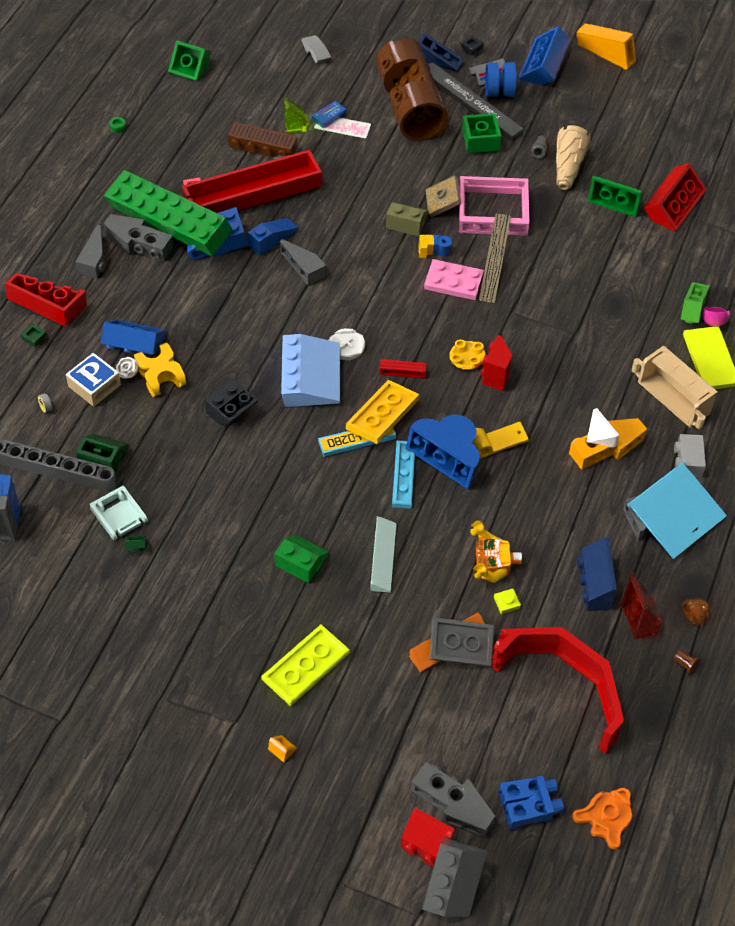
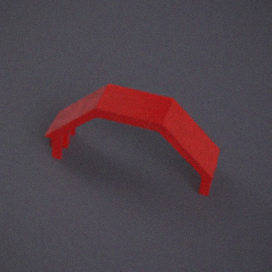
M563 627L501 629L500 639L494 645L495 651L492 656V668L497 672L516 654H554L597 686L608 725L604 730L598 749L606 753L617 741L624 722L610 662Z

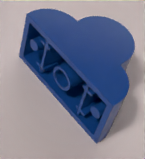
M449 415L440 422L433 419H420L414 422L410 427L405 449L413 452L417 457L464 488L469 489L472 485L480 459L479 451L473 445L476 437V427L473 422L461 415Z

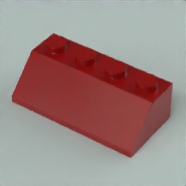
M690 163L674 167L645 205L644 209L653 222L676 231L707 189Z

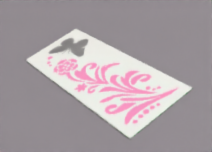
M338 118L323 128L316 123L314 128L366 138L371 124Z

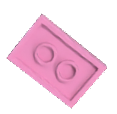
M433 259L424 289L476 300L484 270Z

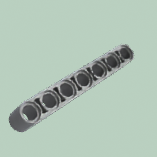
M0 439V464L102 491H111L116 487L115 473L109 466Z

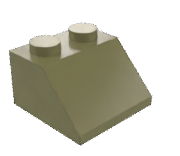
M392 202L387 212L386 229L419 236L429 212L426 209Z

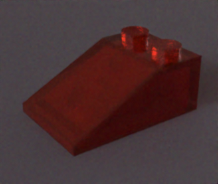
M630 574L621 607L634 639L657 635L662 626V619L660 614H657L655 611L654 599L649 596L647 589L636 575Z

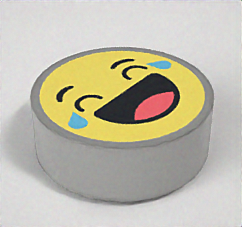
M45 393L38 395V402L44 413L52 411V404L48 395Z

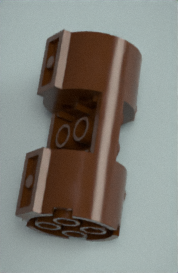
M402 38V40L395 42L393 40L389 41L379 50L376 61L384 87L391 97L392 109L401 133L404 137L413 141H423L434 136L440 137L449 127L448 114L420 44L411 38Z

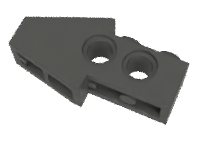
M110 214L104 223L106 236L128 255L136 251L139 254L165 261L174 247L172 235L146 227L145 220Z
M426 762L412 780L411 791L443 811V822L485 838L494 824L495 815L469 779L462 785L457 778L444 774L437 765H430ZM441 784L443 787L436 789L432 785ZM457 795L461 800L455 801L451 796Z

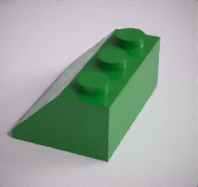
M593 175L588 202L636 217L642 205L644 191Z

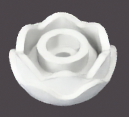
M131 357L122 358L117 364L116 370L121 378L129 379L136 375L138 363Z

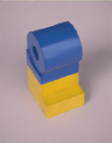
M420 235L418 245L419 258H426L427 255H449L452 244L451 238L440 235Z

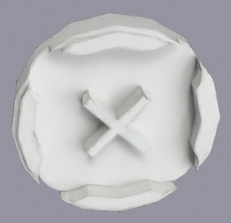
M341 329L336 331L329 339L330 341L340 343L341 360L356 359L364 352L365 340L361 334L356 333V330Z

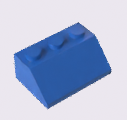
M114 319L104 322L101 344H106V347L110 349L120 347L124 348L125 352L134 353L138 351L142 352L145 356L152 357L153 354L159 352V345L163 343L167 330Z

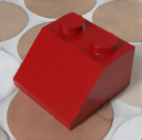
M415 807L402 835L401 847H403L406 853L410 855L415 854L421 857L426 864L434 866L440 843L444 837L453 840L455 829Z

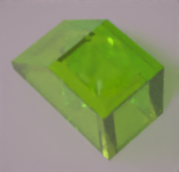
M283 98L284 123L287 134L306 132V125L309 124L308 115H305L304 109L288 98Z

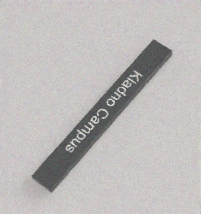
M433 62L428 65L435 85L476 115L496 113L500 132L510 140L523 133L524 128Z

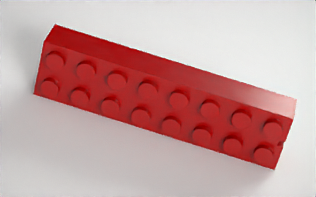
M306 150L183 185V198L215 213L235 207L239 211L322 187V171L311 151Z

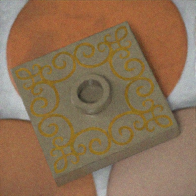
M455 175L425 189L428 212L431 217L461 204L458 178Z

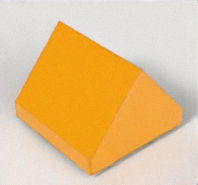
M282 735L272 737L269 740L268 750L283 762L297 749L296 746Z

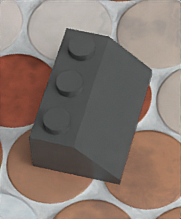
M444 837L440 843L422 909L444 917H469L487 851Z

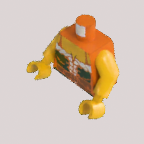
M480 521L471 524L474 527L470 532L471 535L479 536L476 541L477 565L473 568V570L477 571L474 575L476 579H485L495 583L509 575L511 564L522 563L521 552H510L508 541H504L485 530L483 523Z

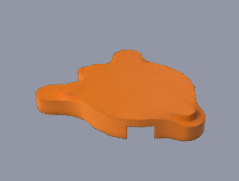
M626 788L605 793L600 792L592 798L586 808L574 811L572 818L576 823H591L593 825L590 831L592 836L605 838L611 849H618L621 844V833L628 827L632 819L630 808L631 794Z

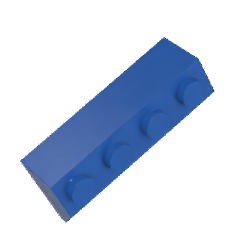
M560 26L535 38L519 75V80L541 86L555 80L570 38Z

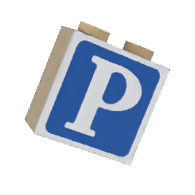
M94 353L66 374L68 387L93 407L121 385L119 372Z

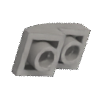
M316 35L301 39L307 54L311 53L316 64L330 60L331 56L327 48Z

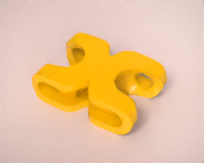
M168 343L159 345L161 354L156 358H147L142 352L134 354V359L138 363V371L146 379V386L152 397L161 394L159 386L164 381H172L177 387L186 385L185 374L180 364L174 361V354Z

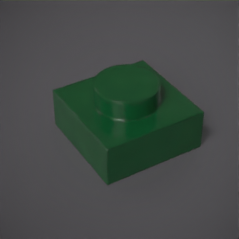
M32 323L20 335L22 340L36 347L47 337V332Z
M146 536L126 537L124 542L125 550L130 549L131 552L141 551L142 548L146 547Z

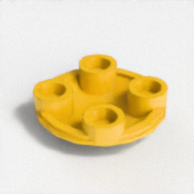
M457 340L455 346L450 351L452 364L461 369L479 367L485 356L484 345L481 342Z

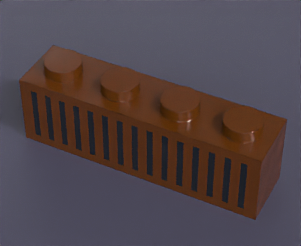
M234 122L228 133V146L273 158L278 155L288 156L295 154L297 150V136Z

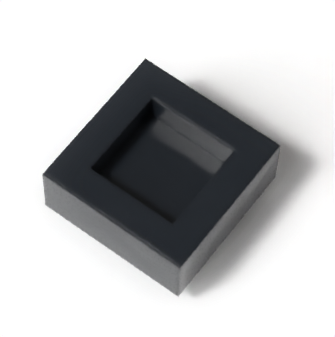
M471 35L461 43V48L473 55L483 48V42Z

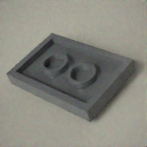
M432 618L429 660L490 667L492 662L494 625Z

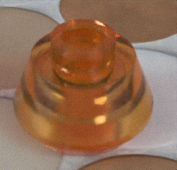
M700 598L686 599L683 604V612L686 618L692 624H701L708 616L709 606L707 602Z

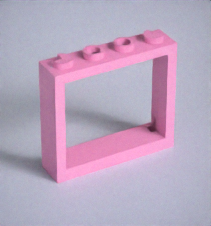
M460 176L459 233L492 234L495 217L465 216V192L521 194L522 218L510 219L508 235L528 236V179Z

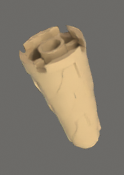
M567 126L566 130L561 128L557 135V185L562 190L572 187L580 164L590 145V134L588 136L587 130L579 126Z

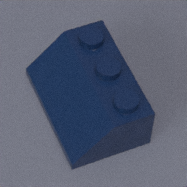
M604 537L582 548L581 555L577 557V567L581 568L582 573L579 575L580 586L584 588V591H582V602L586 603L587 611L611 610L617 590L609 537Z

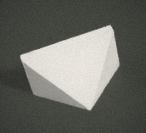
M597 408L594 409L587 442L609 447L617 446L619 434Z

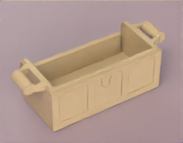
M662 346L646 357L644 361H641L639 358L634 359L632 372L639 378L638 383L688 427L692 428L695 426L697 429H701L705 418L711 413L717 391L665 346Z

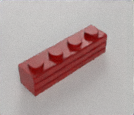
M381 359L379 375L425 379L426 363Z

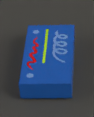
M334 101L313 114L312 121L323 128L346 114V108Z

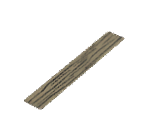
M499 213L495 215L479 297L480 301L495 302L511 219L510 215Z

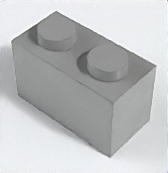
M680 434L678 442L674 444V452L678 455L675 467L685 462L684 465L694 477H702L706 467L703 435Z

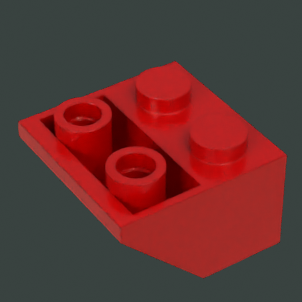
M497 335L495 342L491 341L489 354H485L482 365L484 366L481 376L483 377V385L503 391L510 375L512 354L502 336Z

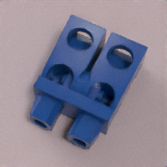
M538 776L536 778L500 783L498 794L502 808L505 810L504 814L509 831L531 823L551 821L553 815L563 812L564 805L562 799L551 800L549 796L558 791L555 779L544 780L543 776Z

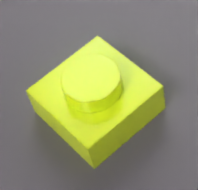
M514 589L494 594V600L501 615L520 609L521 605Z

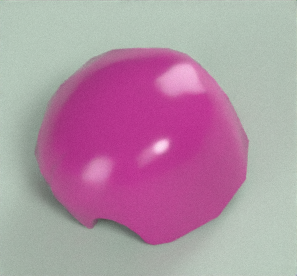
M708 306L702 308V319L710 326H722L729 319V310L726 311L720 307L709 308Z

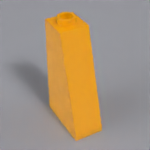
M586 23L577 31L579 46L627 70L636 62L632 33Z

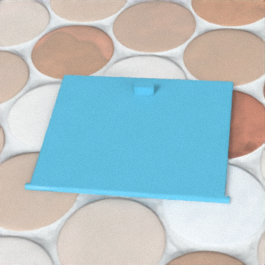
M682 462L627 504L673 559L727 516L684 465L685 462Z

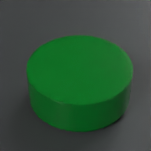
M115 117L109 122L110 130L114 133H121L126 129V121L121 117Z

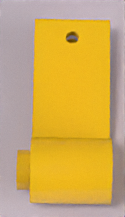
M517 422L487 434L484 429L476 428V437L473 445L478 449L480 458L525 443L529 439L521 422Z

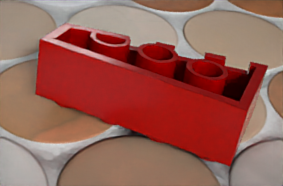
M15 273L5 283L8 300L65 327L87 306L86 290L79 289V291L72 290L70 286H56L51 281L40 282L38 278Z

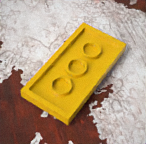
M388 380L346 423V429L378 444L419 400V394Z

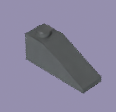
M101 225L96 226L76 260L78 274L98 278L105 269Z
M284 239L280 240L281 254L308 286L326 277L327 265L317 254Z

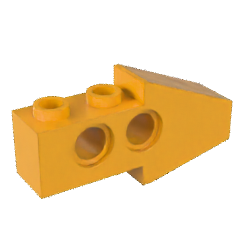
M639 418L608 421L619 434L617 446L609 447L587 442L588 435L582 438H576L571 442L569 454L581 470L612 455L619 460L644 440L647 428Z

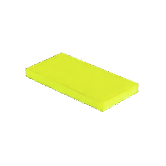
M719 326L684 330L683 336L697 374L714 389L735 387V367Z
M319 625L262 675L261 678L287 704L292 706L348 656L350 649L324 626Z

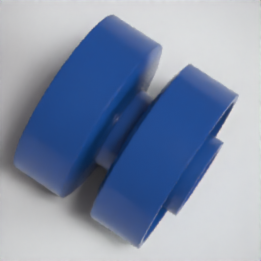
M498 62L486 63V97H498L499 88L502 90L503 97L515 96L517 88L515 62H504L501 72L499 71Z

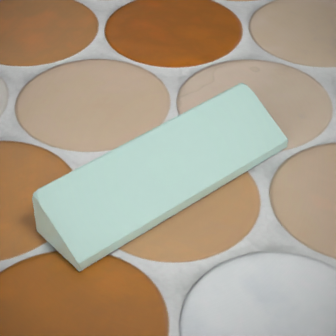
M377 517L371 591L391 593L396 523L382 517Z

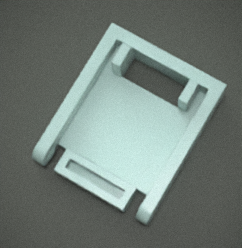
M124 485L90 503L92 512L113 540L117 539L116 533L121 537L141 526L139 520H142L143 523L148 522L146 515ZM118 498L121 501L104 510V505Z

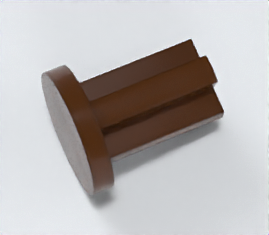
M681 650L674 656V661L687 668V673L690 675L697 670L701 661L700 658H692Z

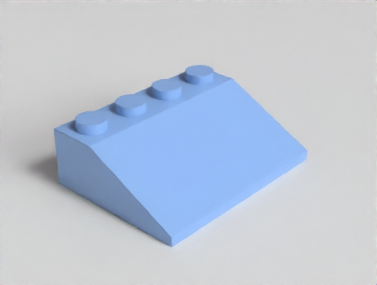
M303 334L283 335L281 394L285 407L340 403L339 342Z

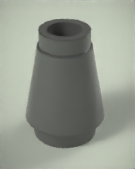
M539 136L532 145L531 152L534 157L542 158L547 154V138L545 136Z

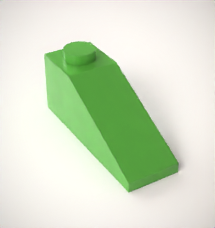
M692 282L684 299L681 320L691 324L699 323L710 285Z

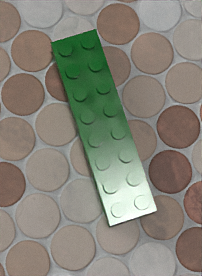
M126 170L120 174L104 194L112 208L132 218L143 219L145 224L170 234L173 238L210 256L215 254L233 230L225 217Z

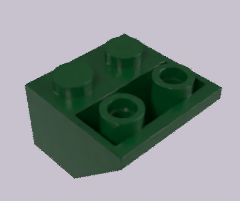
M94 433L83 437L76 450V456L78 459L109 466L115 473L129 448V444Z

